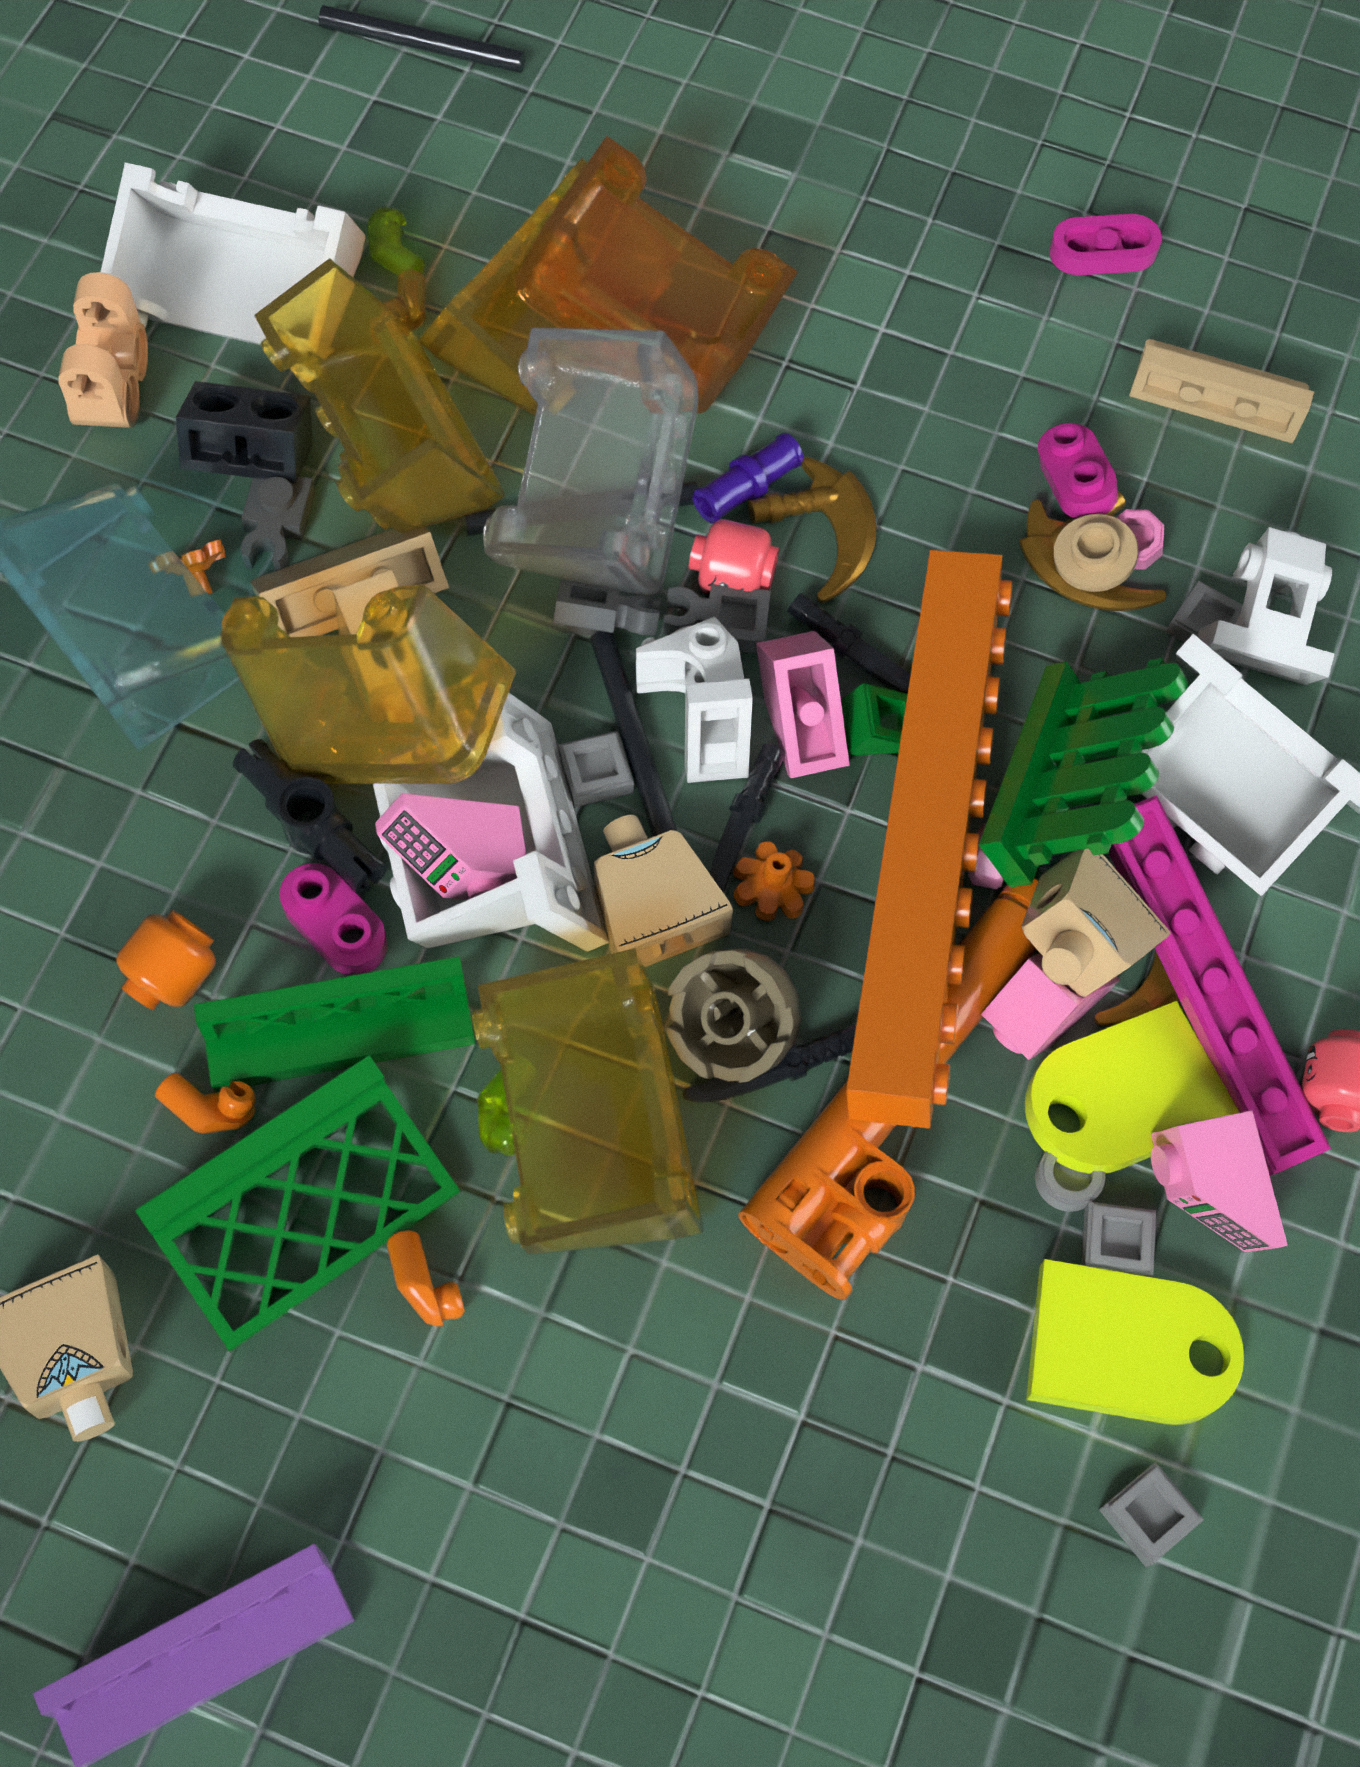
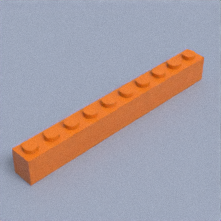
M930 550L846 1089L849 1119L930 1129L933 1105H946L950 1064L939 1063L941 1044H954L958 1004L947 1003L949 984L962 985L966 946L956 945L955 938L957 927L969 928L973 889L962 888L964 871H977L980 834L969 832L971 817H984L987 780L977 779L978 765L990 766L994 728L983 726L985 714H997L1000 677H990L992 664L1003 665L1007 629L997 628L998 616L1009 617L1013 580H1002V555Z

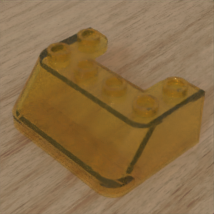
M332 259L326 260L254 315L266 337L260 343L269 360L282 372L287 368L291 369L300 383L309 392H314L320 403L315 408L317 417L326 430L341 441L345 449L340 454L342 462L338 464V470L342 478L336 482V485L342 497L356 512L364 509L371 514L383 529L387 530L392 527L400 533H406L421 527L431 526L488 509L505 497L501 484L414 333L399 316Z

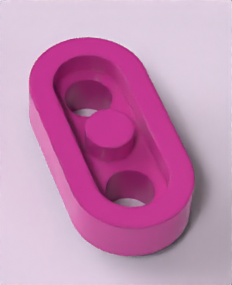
M1139 214L1073 217L1062 221L1055 228L1049 248V256L1058 269L1071 275L1138 272L1147 269L1154 263L1161 245L1162 234L1156 223Z
M1064 423L1047 430L1038 442L1040 468L1063 512L1075 519L1091 514L1105 515L1110 512L1118 500L1117 478L1094 433L1086 426L1076 423Z
M317 863L304 864L287 874L281 884L279 895L284 913L290 923L336 971L346 975H358L374 970L383 961L388 945L385 929L380 918L333 869L326 865ZM310 886H318L323 889L321 894L313 899H306L301 896L304 889ZM351 929H358L364 932L363 937L357 942L347 943L342 940L344 933Z

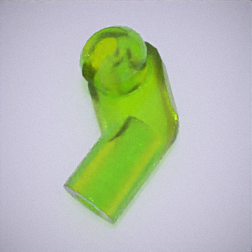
M386 206L379 207L371 214L367 222L370 255L374 261L408 283H413L421 276L425 261L401 245V236L404 235V231L400 226L407 225L406 218L399 209Z
M511 1057L482 1089L477 1098L479 1139L483 1146L493 1154L500 1152L506 1156H513L519 1153L526 1143L525 1125L520 1121L513 1120V1104L533 1082L536 1074L532 1066L520 1057Z

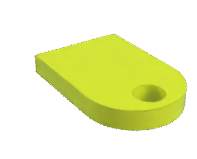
M1177 1001L1059 1047L1040 1064L1030 1079L1025 1094L1026 1119L1036 1142L1045 1152L1047 1151L1057 1157L1056 1161L1061 1165L1087 1174H1091L1092 1171H1103L1105 1174L1115 1172L1150 1158L1152 1148L1154 1147L1151 1133L1240 1113ZM1062 1104L1073 1109L1080 1120L1079 1131L1067 1133L1057 1129L1050 1121L1048 1115L1049 1106Z
M1044 1259L1040 1264L1026 1400L1162 1424L1182 1425L1207 1417L1225 1404L1233 1395L1243 1372V1342L1232 1316L1213 1296L1195 1286L1176 1281ZM1206 1341L1213 1344L1220 1351L1223 1359V1368L1220 1375L1205 1376L1192 1366L1189 1358V1349L1193 1342Z

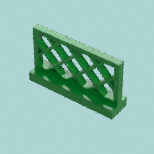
M368 1055L135 1211L228 1351L232 1352L384 1247L391 1236L401 1231H407L459 1195L460 1190L385 1083V1077L371 1056ZM381 1103L396 1124L392 1150L352 1144L357 1119ZM347 1126L344 1142L328 1140V1138ZM402 1135L416 1155L399 1152ZM313 1148L342 1152L335 1189L295 1183L300 1157ZM350 1154L389 1161L382 1198L343 1191ZM397 1162L425 1167L440 1188L419 1204L390 1199ZM290 1164L287 1181L270 1178ZM257 1186L283 1190L284 1195L277 1228L237 1222L243 1195ZM293 1192L332 1199L325 1237L285 1230ZM340 1201L380 1207L375 1234L362 1243L333 1239ZM232 1203L228 1220L211 1218ZM388 1209L406 1212L384 1227ZM199 1225L226 1230L218 1269L188 1264L174 1242ZM235 1231L274 1238L266 1277L227 1271ZM283 1240L322 1246L316 1275L304 1283L275 1279ZM331 1248L349 1251L327 1266ZM196 1275L215 1278L211 1297ZM224 1280L264 1286L258 1315L233 1331L218 1309ZM273 1288L291 1291L269 1306Z

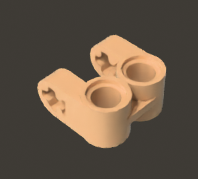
M100 272L88 273L78 281L73 304L74 314L78 323L76 345L68 347L63 353L59 373V385L67 404L69 419L74 425L134 428L139 413L138 381H142L145 378L148 363L146 330L143 323L140 322L132 293L126 283L110 274Z

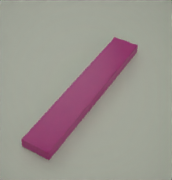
M1157 795L1134 804L1144 818V826L1131 840L1112 844L1109 850L1110 858L1120 875L1171 932L1164 941L1155 947V950L1201 1045L1239 1112L1253 1111L1269 1176L1330 1150L1331 1147Z

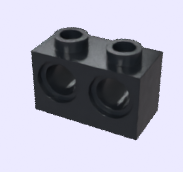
M195 381L175 417L180 469L265 480L271 477H281L290 483H297L313 446L311 400L309 395Z

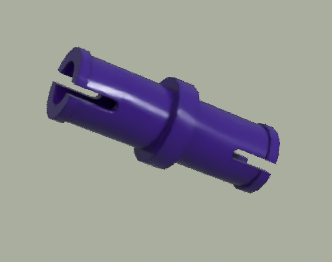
M781 433L776 439L752 455L744 454L736 457L730 462L728 471L694 491L695 494L692 498L697 511L707 522L714 523L746 500L763 497L768 492V485L792 469L802 465L801 462L804 460L800 445L790 434Z

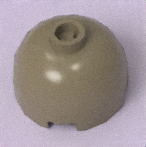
M741 948L713 951L684 966L669 987L668 996L672 995L669 1008L672 1025L666 1027L668 1038L680 1060L701 1077L707 1079L716 1077L725 1081H739L738 1083L748 1082L777 1066L797 1041L802 1019L799 993L786 970L767 955Z

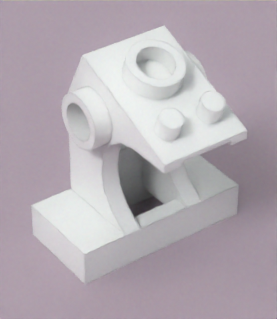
M1268 527L1256 544L1248 543L1239 559L1238 567L1232 576V579L1244 582L1247 580L1246 595L1236 624L1217 620L1199 629L1197 637L1231 664L1303 685L1329 677L1334 653L1306 645L1317 601H1321L1325 596L1332 577V568L1325 565L1326 544L1301 537L1299 534L1291 531H1281ZM1271 588L1277 589L1276 592L1285 595L1292 593L1290 615L1266 608Z
M716 617L692 626L682 627L673 634L655 640L653 637L645 639L642 645L636 648L637 693L679 691L685 693L684 764L687 783L748 778L753 697L749 679H744L738 642Z

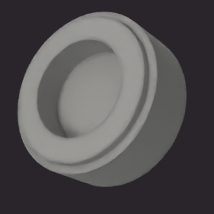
M1046 1151L1035 1171V1183L1041 1197L1052 1207L1069 1212L1082 1210L1089 1201L1094 1202L1104 1187L1105 1172L1092 1171L1091 1174L1072 1170L1056 1161L1058 1158Z

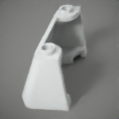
M125 163L100 273L113 275L127 284L132 293L140 322L143 323L145 328L147 321L153 320L275 348L276 357L302 365H308L310 356L322 357L361 260L366 238L365 234L346 212L317 206L314 217L309 210L298 207L297 212L292 213L198 192L189 183L178 181L177 185L160 181L158 185L154 181L155 170Z

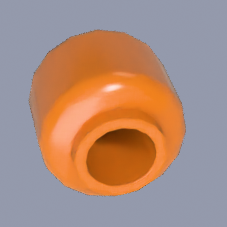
M171 910L166 917L160 914L146 916L117 954L116 963L120 971L128 978L121 988L133 999L151 1010H154L160 1001L169 1006H185L215 968L216 957L209 948L215 940L200 927L174 910Z

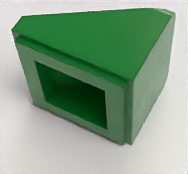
M862 683L841 699L848 755L862 756L899 753L907 693Z

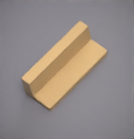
M1148 339L1143 348L1129 396L1293 444L1310 410L1314 391L1309 390V386L1300 381Z
M417 521L250 581L254 594L260 600L276 645L280 650L338 629L333 591L389 570L393 571L406 604L449 588L431 532Z

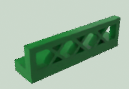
M460 956L193 1004L195 1021L205 1040L210 1084L215 1093L220 1092L222 1087H229L232 1081H240L249 1086L346 1069L352 1067L368 1055L371 1056L375 1063L475 1045Z

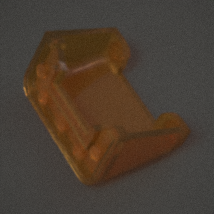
M606 136L543 225L516 275L515 286L517 293L523 302L535 312L674 408L693 415L701 414L708 410L741 366L798 271L782 261L774 253L758 248L746 249L733 264L639 198L647 181L644 167L632 152Z

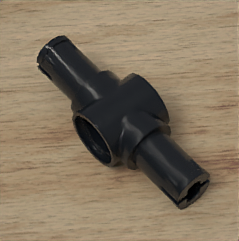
M256 739L249 743L250 749L255 753L251 756L244 748L237 753L233 760V767L239 773H242L265 797V807L281 822L285 837L292 848L300 853L313 855L317 860L325 859L351 885V889L356 894H363L370 889V885L366 881L367 878L374 884L381 880L387 866L381 860H378L352 833V823L337 809L333 793L326 783L318 778L305 776L302 772L293 773L269 749V746L263 739ZM309 810L322 812L318 818L312 821L302 822L296 820L300 814Z

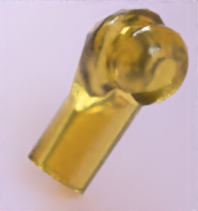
M407 270L400 273L397 278V297L382 303L378 310H374L368 315L367 327L375 339L386 341L390 337L394 339L400 338L423 325L426 317L425 277L423 274L415 270Z

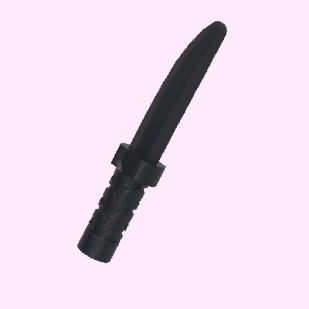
M800 593L793 600L787 612L801 621V623L807 624L806 626L812 631H815L817 634L819 633L825 641L832 643L835 654L842 659L847 656L890 687L908 694L911 674L862 640V632L852 624L847 627L839 620H835V617L822 610L819 605L803 593Z
M767 743L762 745L754 763L755 767L751 770L747 779V784L745 783L741 793L735 794L729 807L732 814L719 842L710 875L723 893L752 822H761L766 810L764 801L768 794V788H771L775 779L774 775L777 774L784 759L785 752L775 745Z
M852 1024L832 1032L829 1036L824 1035L813 1040V1042H807L797 1047L794 1043L777 1066L748 1082L738 1083L739 1081H725L716 1078L686 1088L683 1091V1097L685 1100L692 1102H714L744 1095L788 1078L792 1082L807 1076L808 1068L812 1069L823 1064V1062H830L840 1055L845 1056L852 1053L856 1025Z

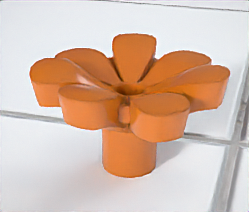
M221 539L213 540L205 544L201 549L181 555L182 559L177 555H166L156 559L147 566L153 577L164 574L165 577L173 576L176 579H182L190 601L213 594L205 571L210 569L214 561L226 557L224 545H222Z
M763 842L755 850L756 859L742 857L734 866L733 874L736 878L744 881L734 889L733 895L740 906H747L757 901L756 916L765 921H771L776 917L778 907H781L783 913L790 919L796 918L803 913L804 905L800 894L812 893L815 889V879L810 871L800 870L803 865V857L799 852L792 849L784 854L778 853L776 846L772 842Z

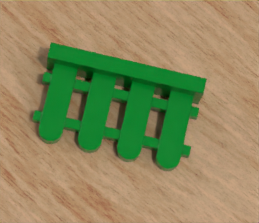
M1163 658L1153 659L1147 662L1146 668L1109 676L1106 671L1092 674L1090 681L1081 683L1067 661L1045 667L979 842V847L1010 888L1032 884L1038 866L1050 863L1051 857L1054 854L1089 849L1094 856L1107 854L1112 844L1129 841L1142 830L1144 818L1134 803L1126 800L1127 796L1141 794L1149 790L1159 778V770L1150 756L1141 752L1144 749L1154 748L1163 744L1173 734V722L1165 710L1157 707V705L1177 699L1188 687L1189 681L1177 663H1165ZM1131 711V712H1128V713L1119 714V715L1110 716V717H1105V718H1101V719H1100V717H1104V716H1108V715H1113V714H1118V713H1122V712ZM1115 755H1116L1115 758H1110V759H1105V760H1100V761H1096V762H1091V763H1086V764H1084L1085 761H1090V760H1095V759H1100V758H1105V757H1110V756H1115ZM1100 802V805L1068 810L1069 807Z

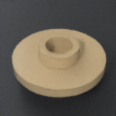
M1091 514L1073 520L1061 530L1054 545V563L1059 575L1071 586L1084 591H1105L1120 585L1131 575L1138 559V544L1134 533L1124 522L1109 515Z

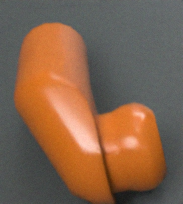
M175 1072L165 1078L155 1092L156 1099L193 1131L201 1134L239 1129L247 1124L255 1113V1092L249 1085L240 1081L230 1082L229 1087H222L220 1092L204 1095L182 1075Z
M401 1231L391 1236L387 1241V1249L397 1289L422 1320L429 1325L444 1326L443 1321L460 1318L464 1314L465 1308L458 1284L446 1282L434 1288L419 1234L414 1231Z

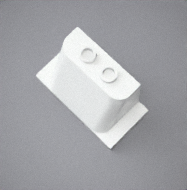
M1192 634L1177 651L1176 661L1192 673L1196 679L1166 712L1174 724V731L1171 737L1163 744L1154 748L1144 749L1141 752L1150 756L1160 773L1154 786L1141 794L1147 799L1157 795L1173 829L1178 825L1196 840L1189 851L1210 870L1218 875L1226 866L1262 896L1345 804H1348L1360 815V773L1344 759H1337L1241 679L1242 674L1197 636Z
M490 681L471 690L477 715L476 719L370 768L380 817L402 793L519 806L526 855L513 860L517 879L469 900L443 898L380 838L381 843L389 853L394 875L390 880V888L395 902L401 908L408 940L423 947L432 948L536 924L587 952L609 943L552 724L497 683Z

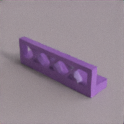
M313 1544L34 1692L33 1695L41 1715L56 1718L74 1766L87 1767L353 1623L355 1619L326 1555Z

